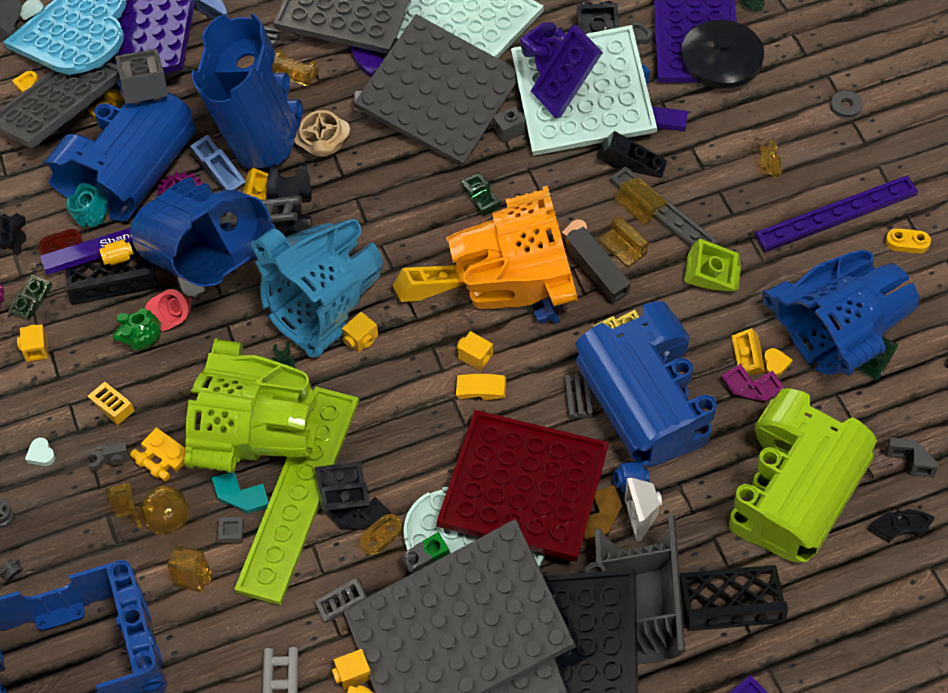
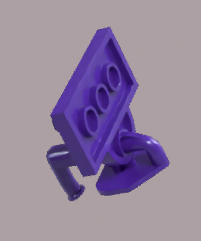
M544 22L520 39L522 54L525 57H535L536 68L541 74L530 91L555 118H561L603 52L578 25H572L567 34H565L561 27L557 29L554 23Z

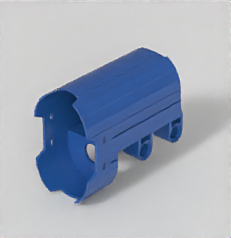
M251 13L252 18L238 17L231 20L223 14L215 18L203 32L204 49L198 71L192 70L194 86L240 166L246 169L271 167L273 164L279 165L292 150L294 138L302 119V101L300 99L287 100L290 88L288 73L272 72L275 51L258 16ZM247 55L254 57V62L251 66L247 68H239L237 66L238 61L242 57Z
M119 78L118 84L121 91V95L124 98L121 81ZM169 92L168 96L160 100H143L139 104L124 103L120 109L107 103L98 105L94 110V114L102 132L95 141L78 134L65 135L42 164L47 163L52 171L48 183L67 199L69 195H74L78 185L82 183L91 184L101 189L108 198L109 218L115 221H127L194 135L196 127L191 116L192 110L180 98Z
M187 177L156 197L155 200L150 201L138 211L131 224V235L134 247L142 258L194 285L204 287L214 286L223 282L225 275L249 259L257 258L251 247V242L261 237L270 229H275V225L270 221L271 217L267 207L257 197L238 190H222L214 194L208 183L197 186L192 177ZM232 212L236 216L237 224L234 229L230 222L219 225V220L224 213Z
M663 301L644 304L643 316L612 329L606 324L600 323L584 333L575 343L579 353L577 359H574L577 368L632 459L642 463L645 467L662 464L707 445L712 432L710 422L715 417L717 407L716 400L710 395H701L690 401L688 400L689 390L686 385L691 381L693 365L690 360L681 357L687 351L690 337L675 313L673 314L667 303ZM701 408L709 409V411H703ZM699 430H700V431H703V432H705V433H704V434H700V433H698V432H696V431H699Z

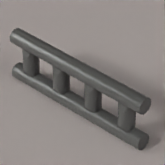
M291 196L261 201L270 213V221L272 223L297 220V213L292 212L293 205L302 203L301 196ZM284 206L283 213L272 214L274 207ZM227 212L224 220H219V225L230 222L231 226L235 227L237 219L234 218L232 212Z

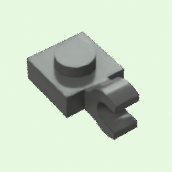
M125 442L104 446L102 451H90L87 453L89 460L97 459L96 462L89 463L91 471L99 470L104 463H107L108 466H117L131 461Z

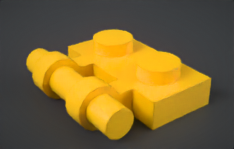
M156 427L141 443L145 452H139L137 449H134L130 453V457L135 460L137 465L147 468L151 471L152 476L161 478L166 482L171 476L167 472L169 468L177 472L185 464L186 448ZM156 457L161 462L156 464L151 459Z

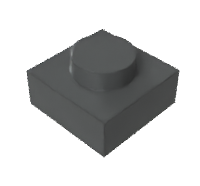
M219 517V543H243V517Z

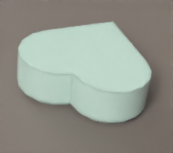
M40 0L26 1L22 6L20 16L27 20L38 14L43 9V3Z
M37 438L32 441L25 460L29 464L50 466L54 463L56 457L48 441L44 438Z

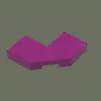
M741 364L721 375L733 396L766 403L776 397L780 390L785 389L773 370L754 382Z

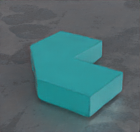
M235 471L212 477L220 502L232 505L246 514L267 508L269 501L263 484L240 490Z

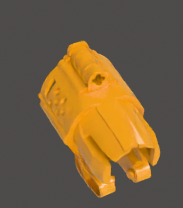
M548 185L542 187L543 190L525 193V195L521 196L517 195L514 198H506L507 208L492 212V220L447 237L446 240L449 245L452 262H456L460 282L465 284L470 291L471 301L476 308L521 307L532 305L547 297L550 298L554 307L573 301L579 302ZM547 230L552 231L554 242L549 243Z

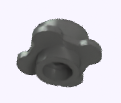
M17 558L14 561L10 559L0 567V577H5L7 581L16 577L23 570L20 560Z

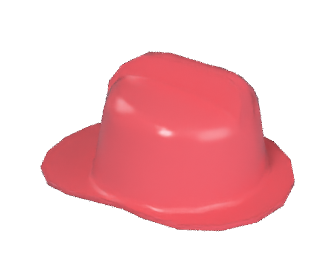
M169 289L149 300L145 309L150 310L152 314L156 315L161 322V332L177 326L187 318L191 311L190 302L192 298H188L178 290Z

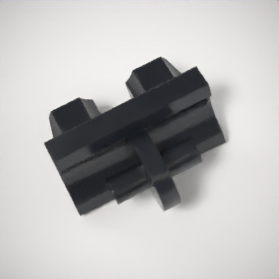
M5 213L0 216L1 249L9 248L13 250L15 255L22 252L21 244L26 242V234L21 230L26 225L25 217L18 213L11 217Z

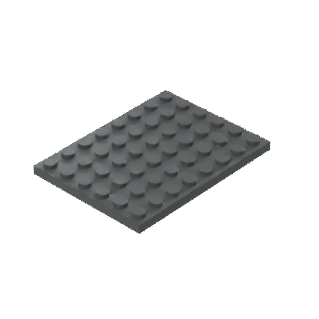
M516 519L344 611L359 650H363L371 671L369 677L376 693H489L577 647Z

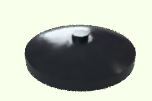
M712 20L697 25L686 35L682 44L681 59L686 71L700 83L715 88H734L748 83L759 73L764 59V47L757 34L747 26L730 20Z

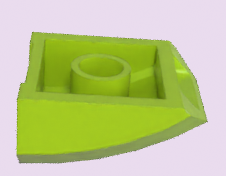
M699 238L688 253L684 280L686 283L702 288L736 291L739 289L740 255L737 252Z

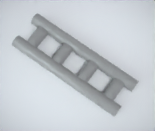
M272 648L264 649L263 693H273V690L288 689L287 693H297L298 648H288V656H273L274 650ZM273 666H288V679L273 680Z

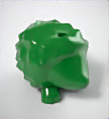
M142 308L129 315L120 313L117 316V322L123 324L113 334L114 341L124 343L132 350L141 351L142 349H148L151 345L155 344L156 340L160 339L161 322L150 310Z

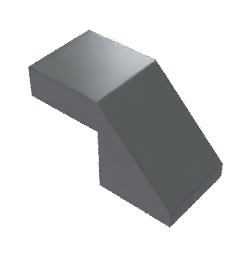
M890 438L886 448V457L910 459V476L934 478L938 469V462L915 440Z

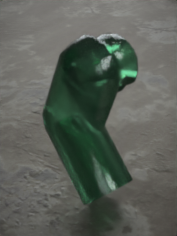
M741 0L745 8L756 12L762 10L765 5L764 0Z

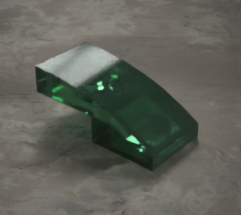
M479 172L461 180L465 192L482 216L502 208L501 201L490 190L489 183Z

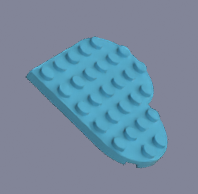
M53 0L3 43L6 48L66 75L101 68L105 62L119 53L123 43L124 32L118 19L122 16L127 0Z

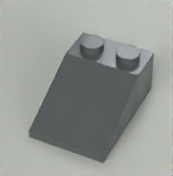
M157 49L115 56L125 104H139L143 100H160L168 96L164 71Z

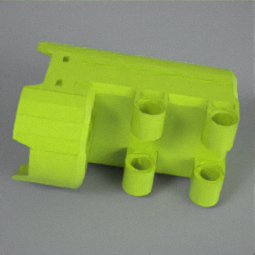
M785 388L780 390L774 400L769 402L755 424L756 437L764 448L759 455L757 463L759 472L755 474L752 485L743 484L737 488L734 499L735 508L731 512L729 529L735 535L767 549L781 558L793 562H808L810 558L818 553L874 459L873 449L877 439L872 431L856 418L852 417L842 423L811 407L810 394ZM764 461H771L774 464H767ZM759 482H764L768 486H761ZM747 497L751 501H743L741 498ZM741 518L745 520V522L740 523L736 519Z

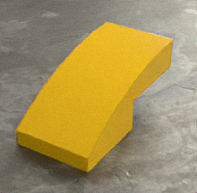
M466 374L457 376L456 396L459 400L481 397L484 401L505 398L506 377L503 375Z

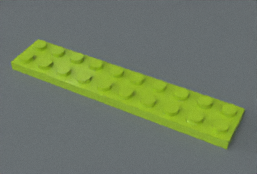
M315 386L314 393L317 398V404L310 410L308 423L318 424L312 453L307 457H287L235 586V593L282 605L320 506L314 468L336 464L359 404L358 397Z

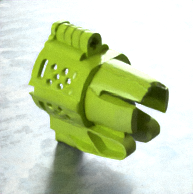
M215 338L206 366L197 377L191 389V393L198 394L197 401L188 400L186 454L184 459L186 467L194 469V467H199L200 469L207 468L208 470L214 469L233 473L237 462H240L241 459L258 460L261 455L309 456L312 453L318 424L308 423L310 410L316 406L317 398L311 389V383L307 374L264 357L243 355V345L241 342ZM211 379L208 388H205L206 381ZM197 412L201 413L200 430H196ZM209 426H212L211 431H208Z

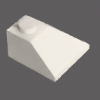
M627 478L624 500L636 542L643 539L658 516L659 506L662 505V498L660 492L655 491L653 483L635 478Z

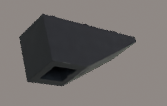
M613 131L601 143L597 159L613 168L622 169L626 166L634 173L657 178L663 177L667 164L666 159L616 131Z

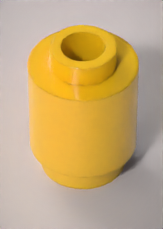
M124 239L105 244L103 248L99 249L104 265L110 264V266L131 260L130 255L133 254L130 242L125 243Z

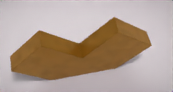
M614 485L596 491L594 503L598 513L592 514L589 517L584 535L585 543L595 540V529L600 528L608 536L617 516H619L622 510V503Z

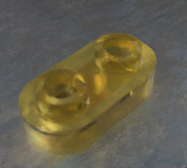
M387 514L364 531L360 537L362 550L367 554L374 555L381 552L402 533L400 518L393 514ZM388 527L395 528L393 531L386 530ZM372 541L376 542V545L370 546L368 544Z

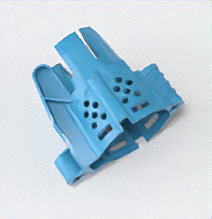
M355 219L343 220L335 224H319L288 237H285L277 229H270L261 237L251 242V247L258 258L255 263L262 275L260 285L262 309L269 307L272 313L267 315V318L272 321L281 333L304 349L309 357H319L323 354V350H326L340 336H343L342 328L346 325L345 321L348 319V313L358 306L360 295L377 280L382 271L383 259L373 242H370L350 257L349 253L357 246L358 242L356 239L361 234V226ZM284 317V319L295 329L292 330L287 324H285V322L281 318Z

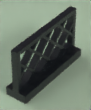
M134 247L132 248L133 254L130 255V259L138 262L133 267L126 265L130 261L128 260L115 264L116 267L110 272L105 269L108 265H104L102 262L97 266L93 264L96 260L83 263L78 270L68 268L66 269V289L71 305L159 288L155 264L136 255L138 252ZM143 264L149 266V268L139 269ZM87 268L94 270L89 276L83 274ZM121 269L128 271L117 274ZM100 273L106 275L104 277L96 278ZM78 277L84 280V281L74 282Z
M776 565L680 573L688 631L786 623L788 606L787 602L784 601ZM772 573L773 580L769 585L759 579L761 574ZM737 576H744L750 581L745 586H742L734 580ZM713 578H720L726 583L719 589L710 582ZM696 580L701 583V586L695 591L687 585V581ZM753 583L764 589L759 596L748 590ZM729 585L740 591L735 598L724 592ZM705 587L716 593L710 600L700 594ZM769 592L777 597L778 602L769 603L763 597ZM745 594L753 599L754 602L744 605L738 600ZM721 596L730 603L728 606L720 607L714 602ZM695 598L706 604L700 609L691 608V603Z

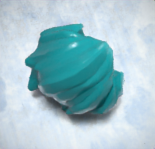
M82 183L78 185L74 195H69L66 201V208L69 215L80 226L84 228L86 225L88 227H96L98 224H103L104 216L107 215L109 210L107 205L108 198L101 189L91 184Z

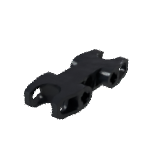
M306 162L299 164L298 173L293 177L281 176L278 164L271 165L267 178L268 199L301 196L302 200H312V187ZM301 204L293 205L292 212L297 213L296 221L273 223L275 229L279 230L285 237L312 227V217L302 216ZM284 206L278 207V214L283 213Z

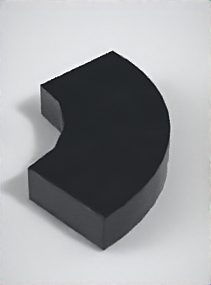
M912 509L888 512L875 520L868 531L887 543L901 535H914L923 538L935 517Z

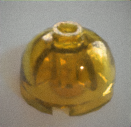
M160 486L154 488L147 493L142 501L141 514L143 521L150 531L157 534H171L173 530L181 529L189 518L190 510L187 500L174 487Z

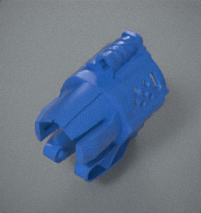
M867 250L851 252L825 261L813 267L794 285L788 281H783L769 290L762 291L763 303L776 314V320L786 327L796 348L810 366L816 362L819 366L815 368V371L825 375H833L835 373L850 375L854 372V368L860 367L861 364L868 362L869 359H873L876 355L885 352L886 346L882 340L883 334L912 314L919 307L918 300L920 298L914 283L903 286L884 296L909 280V276L903 269L893 263L882 265L875 269L874 255ZM803 337L807 339L808 343L813 349L812 351H810L802 339Z

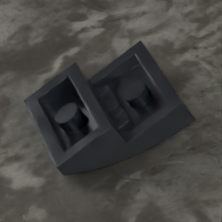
M361 462L314 468L316 487L323 512L370 505Z

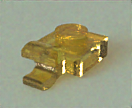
M769 139L768 147L760 144L761 167L765 172L778 177L782 174L781 157L777 155V143Z

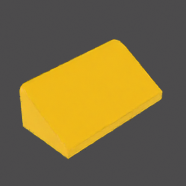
M252 168L246 175L243 192L260 200L267 199V178L269 174Z
M751 328L732 335L737 365L741 364L748 375L765 373L766 369L758 334Z

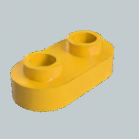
M896 228L888 232L885 242L887 247L893 251L924 253L929 249L931 238L924 231Z

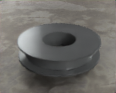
M840 91L832 97L830 106L836 116L843 119H851L860 114L863 102L861 97L852 91ZM849 102L852 107H843L841 103Z

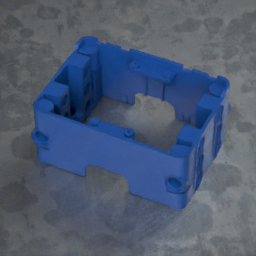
M117 560L69 575L71 582L68 585L35 596L26 597L21 595L20 591L0 596V631L15 628L27 622H36L37 628L41 631L82 619L85 616L84 607L90 605L91 602L114 597L119 615L116 618V622L120 631H123L133 674L95 685L96 693H164L166 691L167 681L163 669V661L156 643L149 608L138 583L135 569L126 560ZM0 650V671H3L6 668L3 654ZM0 682V693H9Z

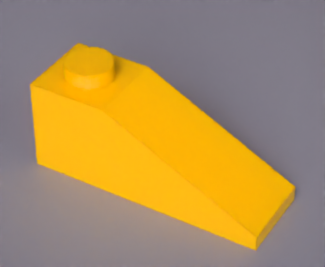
M456 265L402 268L393 283V287L401 302L420 301L464 285L460 282Z

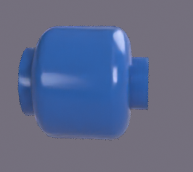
M640 462L622 463L618 466L617 470H614L613 479L615 487L619 488L622 493H625L627 478L650 482L649 470L645 469Z

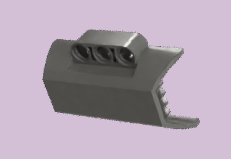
M674 515L668 516V529L659 544H652L646 547L641 546L637 549L630 548L629 551H625L611 542L600 528L595 529L597 562L590 563L585 569V573L634 569L636 571L638 665L670 660L686 652Z

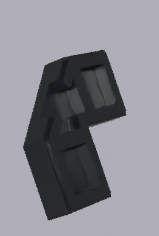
M374 497L369 501V506H364L358 511L355 508L325 511V515L340 530H375L391 516V512Z

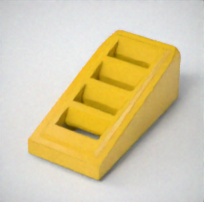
M106 382L102 383L87 396L117 426L135 411L132 403ZM103 391H107L100 398H97ZM111 395V397L108 400H106L104 403L102 402L105 398ZM114 400H117L110 407H108L110 403H112ZM118 405H122L117 410L113 411Z

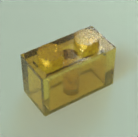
M175 545L167 566L174 585L202 593L205 585H209L212 577V572L209 569L204 552Z

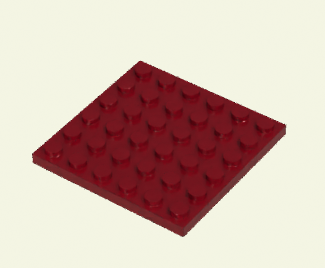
M474 410L437 519L436 527L481 538L516 519L531 551L577 562L609 448V442Z

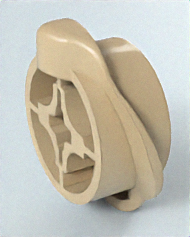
M318 110L308 114L302 120L294 141L308 153L325 157L334 154L341 148L351 130L349 124L338 118L334 113Z

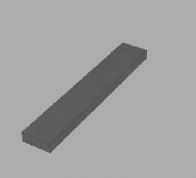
M626 166L610 178L611 184L688 247L691 248L699 238L718 245L719 242Z

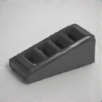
M356 577L315 600V603L324 622L327 623L344 615L345 610L365 600L369 595L363 583ZM354 590H357L359 597L355 598ZM345 594H347L350 599V602L348 603L346 602L343 596ZM336 598L339 599V601H340V603H341V605H342V606L339 607V608L337 607V604H336V602H335V600H334V599H336ZM327 602L330 603L333 609L330 613L325 605Z

